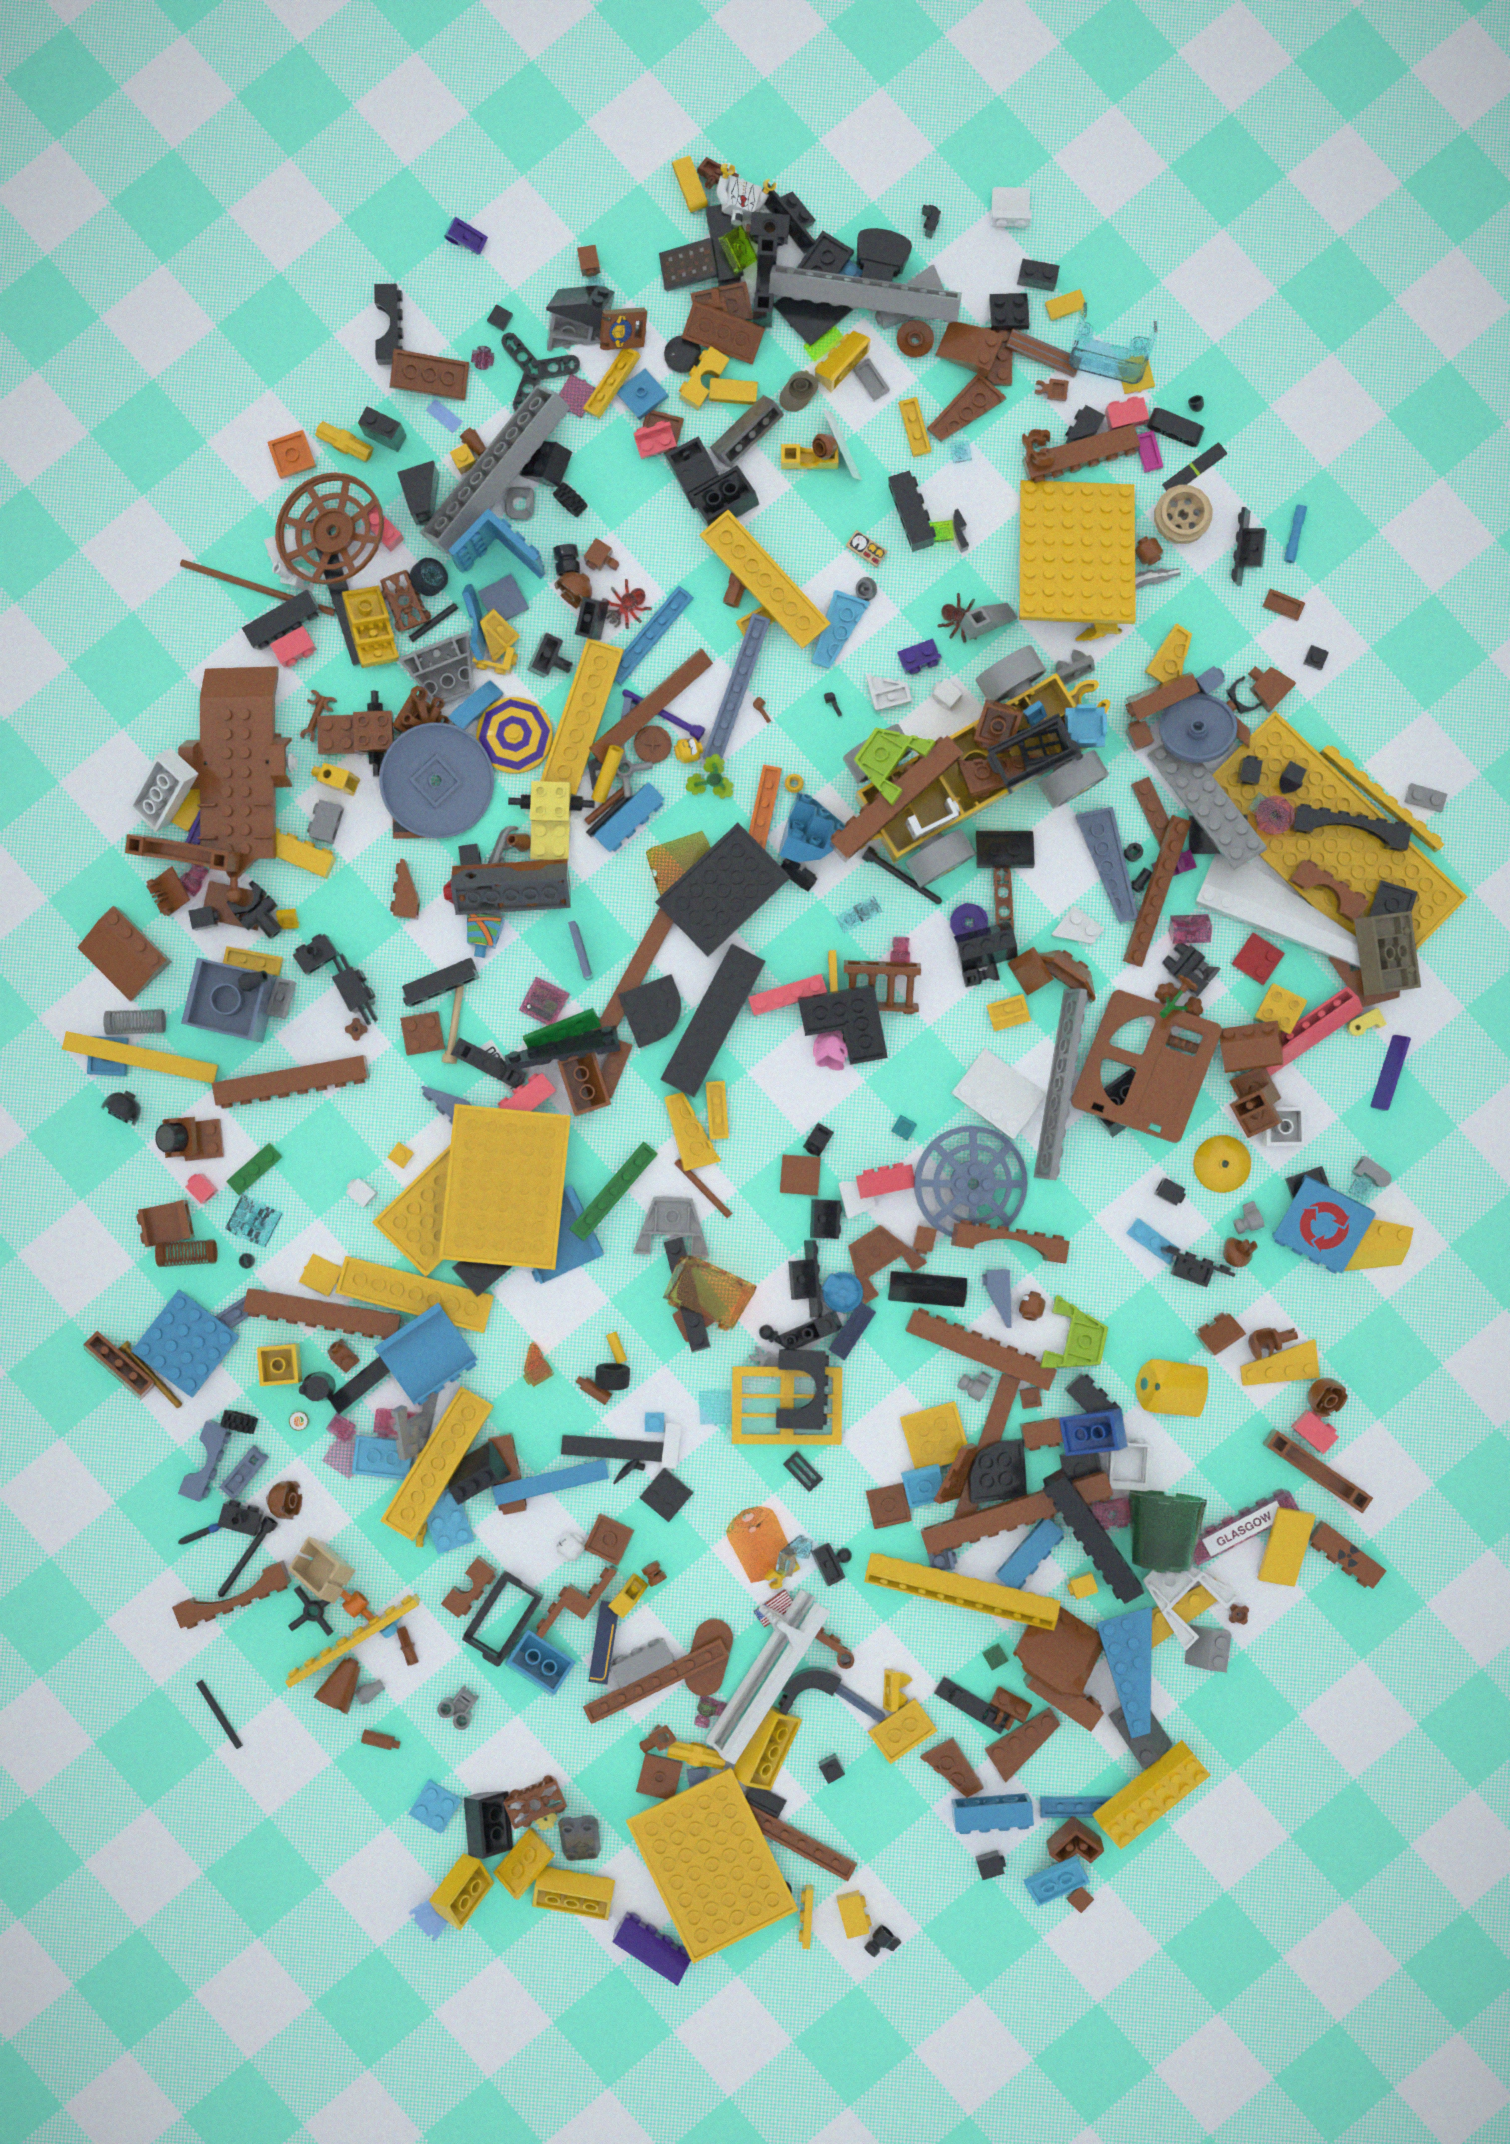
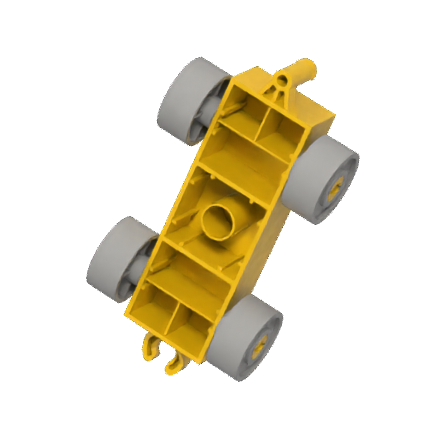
M1032 645L1025 646L1011 653L986 669L975 679L986 699L1001 702L1009 697L1011 700L1005 704L1015 706L1023 711L1039 700L1047 714V717L1040 722L1059 713L1064 725L1065 708H1075L1078 704H1082V696L1085 693L1094 692L1099 687L1097 680H1085L1068 692L1057 673L1032 686L1031 683L1047 671ZM1104 699L1098 703L1097 707H1105L1106 714L1111 703L1108 699ZM1024 713L1022 714L1018 730L1031 727L1027 723ZM979 719L949 736L963 752L959 760L974 761V759L980 758L987 760L988 750L978 747L973 741ZM899 724L886 728V730L904 734ZM1056 733L1042 736L1044 743L1058 740ZM1038 737L1024 741L1026 747L1040 744ZM866 740L854 747L842 758L857 784L869 780L854 761L855 756ZM1017 744L1012 747L1011 752L999 753L996 756L1012 758V756H1019L1021 754ZM1060 744L1046 747L1048 755L1062 752ZM908 748L901 760L907 757L913 750ZM1042 748L1028 751L1029 755L1038 754L1039 757L1044 756ZM1080 748L1081 752H1083L1084 750L1088 749V748ZM1094 749L1083 754L1081 760L1077 761L1074 757L1072 761L1064 762L1052 768L1054 772L1040 781L1038 785L1052 809H1055L1094 787L1110 774ZM919 755L902 765L898 763L887 780L891 782L896 776L902 777L903 770L911 763L915 765ZM956 762L870 841L880 840L893 863L920 848L921 851L908 859L905 864L918 886L922 888L958 868L977 854L962 829H958L945 837L942 835L1009 796V793L1004 786L989 791L988 798H968V790ZM1042 775L1036 776L1012 788L1013 793L1019 790L1020 788L1024 787L1025 785L1029 784L1030 782L1041 777ZM872 782L858 790L855 799L860 808L868 802L872 804L879 790ZM951 798L952 802L956 801L960 811L955 821L915 841L913 840L905 824L909 817L915 815L923 829L949 816L944 806L946 799Z

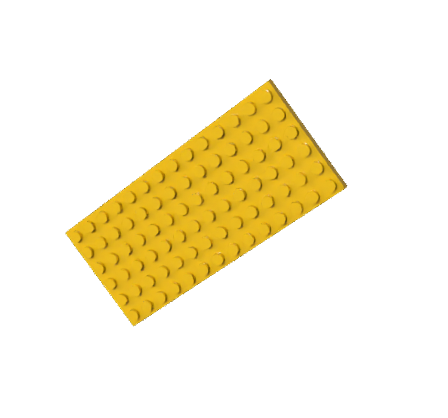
M1276 711L1250 736L1249 749L1242 744L1212 774L1241 814L1248 815V823L1267 846V850L1259 854V856L1308 904L1354 936H1356L1355 922L1351 923L1336 913L1337 901L1329 889L1322 886H1313L1303 891L1288 881L1301 861L1304 859L1306 861L1308 859L1312 860L1321 871L1326 870L1330 872L1338 882L1343 881L1350 886L1349 889L1353 892L1362 893L1366 897L1365 900L1369 903L1359 918L1368 917L1380 880L1417 891L1418 893L1411 912L1416 950L1468 898L1410 840L1408 850L1400 852L1384 849L1385 845L1375 836L1349 826H1322L1313 829V832L1310 834L1290 831L1294 808L1300 806V804L1312 805L1313 809L1318 810L1319 807L1331 809L1330 812L1334 813L1346 811L1350 813V816L1356 817L1358 814L1369 816L1368 819L1371 820L1387 818ZM1247 755L1256 756L1258 760L1263 761L1260 781L1256 786L1237 783L1240 760L1244 757L1246 758ZM1289 761L1307 769L1302 780V787L1287 794L1281 792L1279 785L1280 776ZM1272 809L1278 812V815L1276 817L1272 815Z

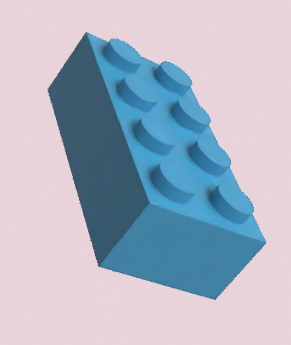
M1028 1793L951 1799L953 1824L955 1831L959 1832V1834H970L971 1831L979 1830L980 1833H987L991 1831L990 1829L1008 1831L1013 1827L1025 1830L1029 1829V1826H1034L1032 1801Z

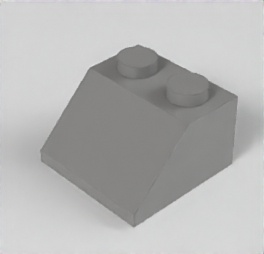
M1189 1625L1199 1638L1186 1650L1184 1663L1205 1670L1227 1673L1232 1634L1225 1629Z

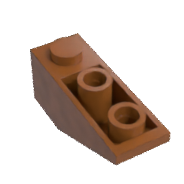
M400 858V863L396 864L395 873L398 874V879L393 885V893H396L395 901L391 902L390 912H393L394 917L418 920L420 898L408 863L405 859Z

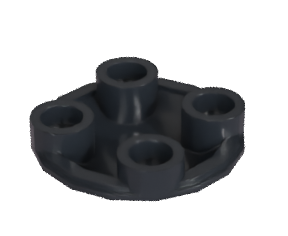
M682 335L676 336L665 346V362L670 370L680 373L690 372L694 365L697 366L700 363L701 348L699 344L681 338Z

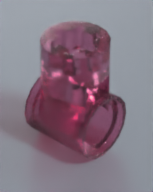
M193 864L188 873L185 872L180 878L186 892L192 897L196 896L203 885L202 880L209 872L203 866Z
M909 937L892 938L893 950L890 953V962H910V951H908Z

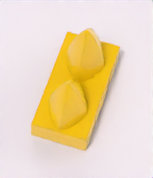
M893 1669L884 1670V1709L890 1712H898V1708L909 1700L905 1694L899 1692L900 1688L907 1686L913 1681L909 1675Z

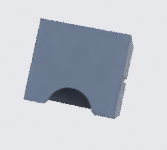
M197 957L181 1024L263 1043L269 1016L265 1012L277 977L268 974L267 982H264L251 992H245L239 987V977L243 973L258 971Z

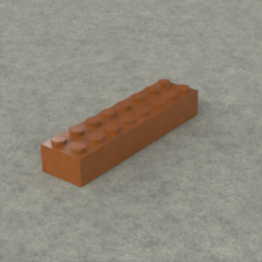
M948 735L944 738L940 736L935 741L936 744L926 758L919 755L915 765L913 763L909 764L903 770L902 777L896 776L891 781V783L903 791L893 806L879 792L875 795L872 804L868 802L860 809V815L857 818L852 816L845 823L846 828L842 831L838 829L832 834L830 847L845 863L961 758L962 750Z

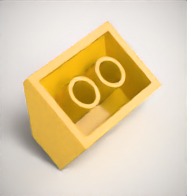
M854 330L850 334H845L840 341L841 344L837 348H832L827 355L828 358L824 362L820 361L815 367L817 381L828 391L832 392L869 353L871 339L868 336Z
M463 1853L437 1890L432 1894L429 1902L441 1917L461 1931L494 1882L481 1860Z

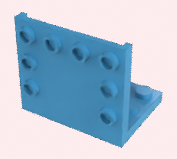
M489 508L448 550L456 568L463 574L474 566V561L478 557L481 558L486 554L487 547L497 538L539 579L545 575V566L540 559V552L532 544L528 546L524 542L526 539L518 531L514 533L510 529L512 526L504 518L500 520Z

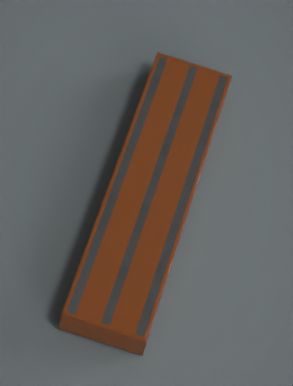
M1015 329L1011 330L1005 345L1006 349L1071 377H1075L1082 360L1078 356Z

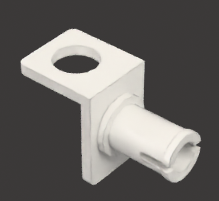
M276 562L273 565L272 572L281 576L280 583L312 592L314 583L310 582L305 587L302 582L303 579L296 576L288 567L280 562ZM296 567L307 576L312 577L314 575L301 567Z

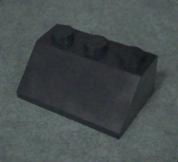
M738 465L688 494L706 527L710 526L727 510L737 518L759 505L755 490Z
M1010 922L953 936L962 972L1018 957L1017 943Z
M1132 1068L1104 1088L1109 1099L1116 1105H1122L1125 1102L1136 1073ZM1094 1103L1091 1109L1103 1112L1104 1107ZM1095 1116L1112 1138L1126 1128V1126Z
M492 1440L466 1455L448 1483V1489L457 1505L511 1475Z
M508 1791L483 1792L464 1797L469 1856L485 1859L512 1850L511 1821L503 1803L509 1796Z

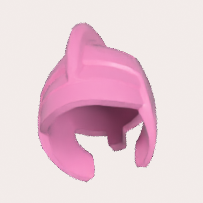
M841 1031L821 1033L816 1037L813 1045V1056L815 1057L816 1066H827L829 1069L836 1071L844 1069L843 1063L845 1062V1057H848V1051Z

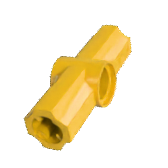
M324 421L319 423L316 429V437L331 444L341 453L350 454L365 463L371 458L374 448L357 439L352 433L344 429L340 430Z
M676 1741L668 1747L667 1757L686 1761L689 1765L703 1767L704 1765L723 1770L726 1761L715 1749L707 1748L706 1745L696 1742L689 1744Z

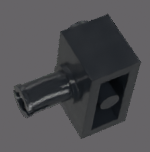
M547 632L544 633L538 642L527 670L542 678L549 675L553 666L569 673L573 662L558 656L563 640Z
M318 934L311 939L312 942L307 946L303 944L295 949L296 953L293 954V957L304 974L310 975L333 960L332 958L339 956V952L328 935Z
M230 1499V1501L223 1503L217 1526L255 1536L258 1534L264 1511L259 1510L260 1507L249 1504L247 1507L241 1505V1502L238 1500Z

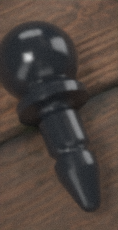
M768 1324L760 1327L759 1336L762 1339L769 1340L770 1343L774 1341L783 1346L777 1330L774 1331L773 1327Z

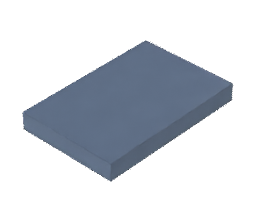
M570 921L568 925L583 977L586 981L591 980L593 975L579 926L576 921Z

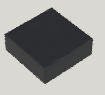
M496 304L487 322L504 332L513 317V313Z

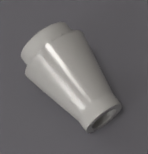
M378 1679L358 1687L359 1690L355 1691V1694L362 1705L369 1704L385 1687L381 1680Z

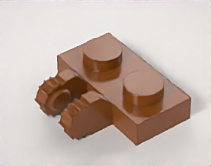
M1000 1686L996 1688L989 1705L998 1709L994 1719L995 1724L998 1725L1001 1722L1004 1713L1009 1716L1004 1726L1008 1731L1015 1719L1024 1723L1032 1708V1704Z

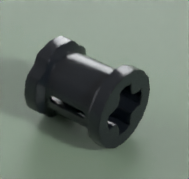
M1131 843L1124 850V857L1129 862H1135L1143 855V847L1139 843ZM1133 848L1134 851L1138 852L1134 857L1132 853H1129Z

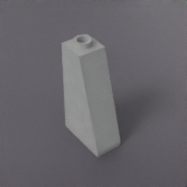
M934 264L907 283L909 285L944 290ZM880 310L876 311L875 314L876 322L878 325L881 324L883 330L915 318L900 313L888 314L886 311Z

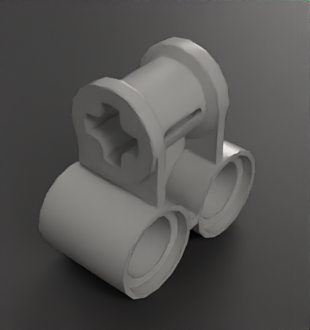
M463 1685L454 1699L446 1697L441 1700L437 1707V1712L442 1718L453 1716L454 1727L458 1730H464L471 1723L472 1714L469 1710L479 1696L473 1695ZM445 1703L449 1704L452 1711H444L442 1705ZM458 1716H465L467 1723H460Z

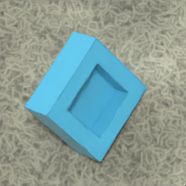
M645 1412L644 1432H664L665 1412Z

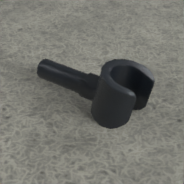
M833 692L825 693V703H832L838 717L842 716L835 694Z

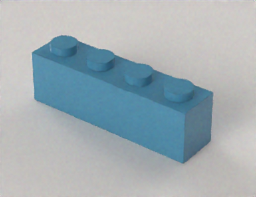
M647 782L592 836L608 852L612 850L614 852L623 845L621 841L625 837L629 839L636 832L634 829L636 826L645 824L650 818L648 815L653 810L657 812L664 805L662 803L664 798Z
M1042 1518L996 1571L995 1575L1008 1587L1020 1590L1026 1583L1025 1578L1037 1571L1039 1568L1037 1564L1042 1559L1046 1560L1051 1554L1050 1549L1054 1545L1057 1546L1063 1540L1065 1532L1052 1520H1044Z

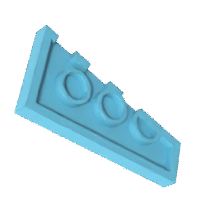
M838 590L833 591L826 613V618L831 624L819 635L811 663L827 669L832 666L871 602Z

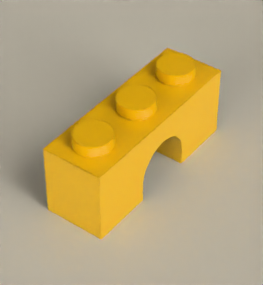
M711 346L708 351L703 350L699 357V360H701L698 367L693 366L689 373L691 378L688 383L684 381L679 389V392H681L679 399L697 411L710 391L701 384V377L709 374L719 378L730 358Z
M781 444V469H838V444L834 454L827 460L817 457L813 448H803L800 444Z

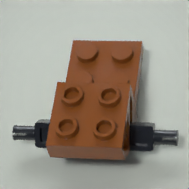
M372 690L370 691L371 702L367 703V711L353 712V715L317 716L318 754L369 755V764L373 765V777H379L384 753H386L394 741L393 712L383 711V704L379 703V691Z

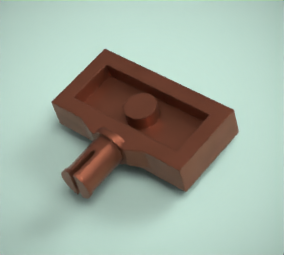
M708 157L702 161L697 169L699 175L708 179L705 182V187H708V189H711L715 183L718 184L720 176H723L721 164ZM734 172V174H732V176L738 178V177H739V174H737V173Z

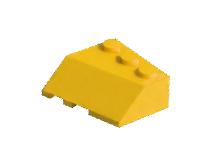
M1373 1219L1344 1271L1402 1265L1411 1245L1414 1228Z

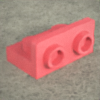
M660 421L653 427H641L633 433L641 460L677 448L670 422Z

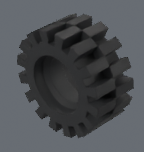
M564 482L552 493L555 499L577 518L588 507L585 500Z
M224 1410L220 1426L237 1432L254 1434L258 1418L238 1411Z

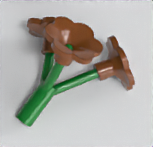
M1178 975V980L1182 983L1179 989L1174 987V984L1171 982L1158 985L1154 993L1155 998L1159 999L1160 1003L1167 1004L1160 1012L1162 1018H1166L1172 1010H1184L1198 1017L1203 1013L1201 999L1194 996L1189 997L1188 1002L1184 1006H1175L1182 993L1185 994L1188 988L1197 991L1198 986L1189 978Z

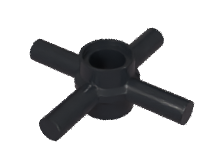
M297 1586L294 1592L305 1606L303 1614L288 1625L289 1629L293 1632L307 1620L317 1621L327 1636L331 1635L334 1631L323 1617L324 1607L331 1602L323 1599L320 1602L310 1600L301 1586ZM311 1606L316 1607L318 1615H312L309 1608Z

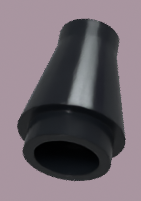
M264 970L243 973L238 979L239 987L242 991L251 992L268 981V974Z

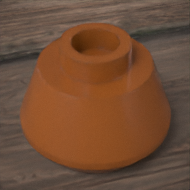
M820 433L814 437L812 448L817 457L827 460L836 451L837 442L833 436Z

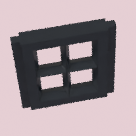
M1058 724L1031 737H1038L1039 745L1026 747L1024 741L1018 744L1026 770L1069 749L1067 740ZM1026 729L1018 730L1016 734H1018V733H1020V732H1022V731H1024V730H1026ZM1057 734V741L1044 743L1043 735ZM1060 744L1062 752L1048 755L1046 747ZM1042 748L1044 756L1034 759L1029 758L1028 751Z

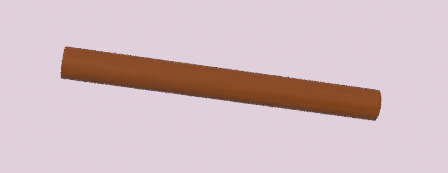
M680 1159L674 1163L727 1219L733 1214L691 1170H683Z

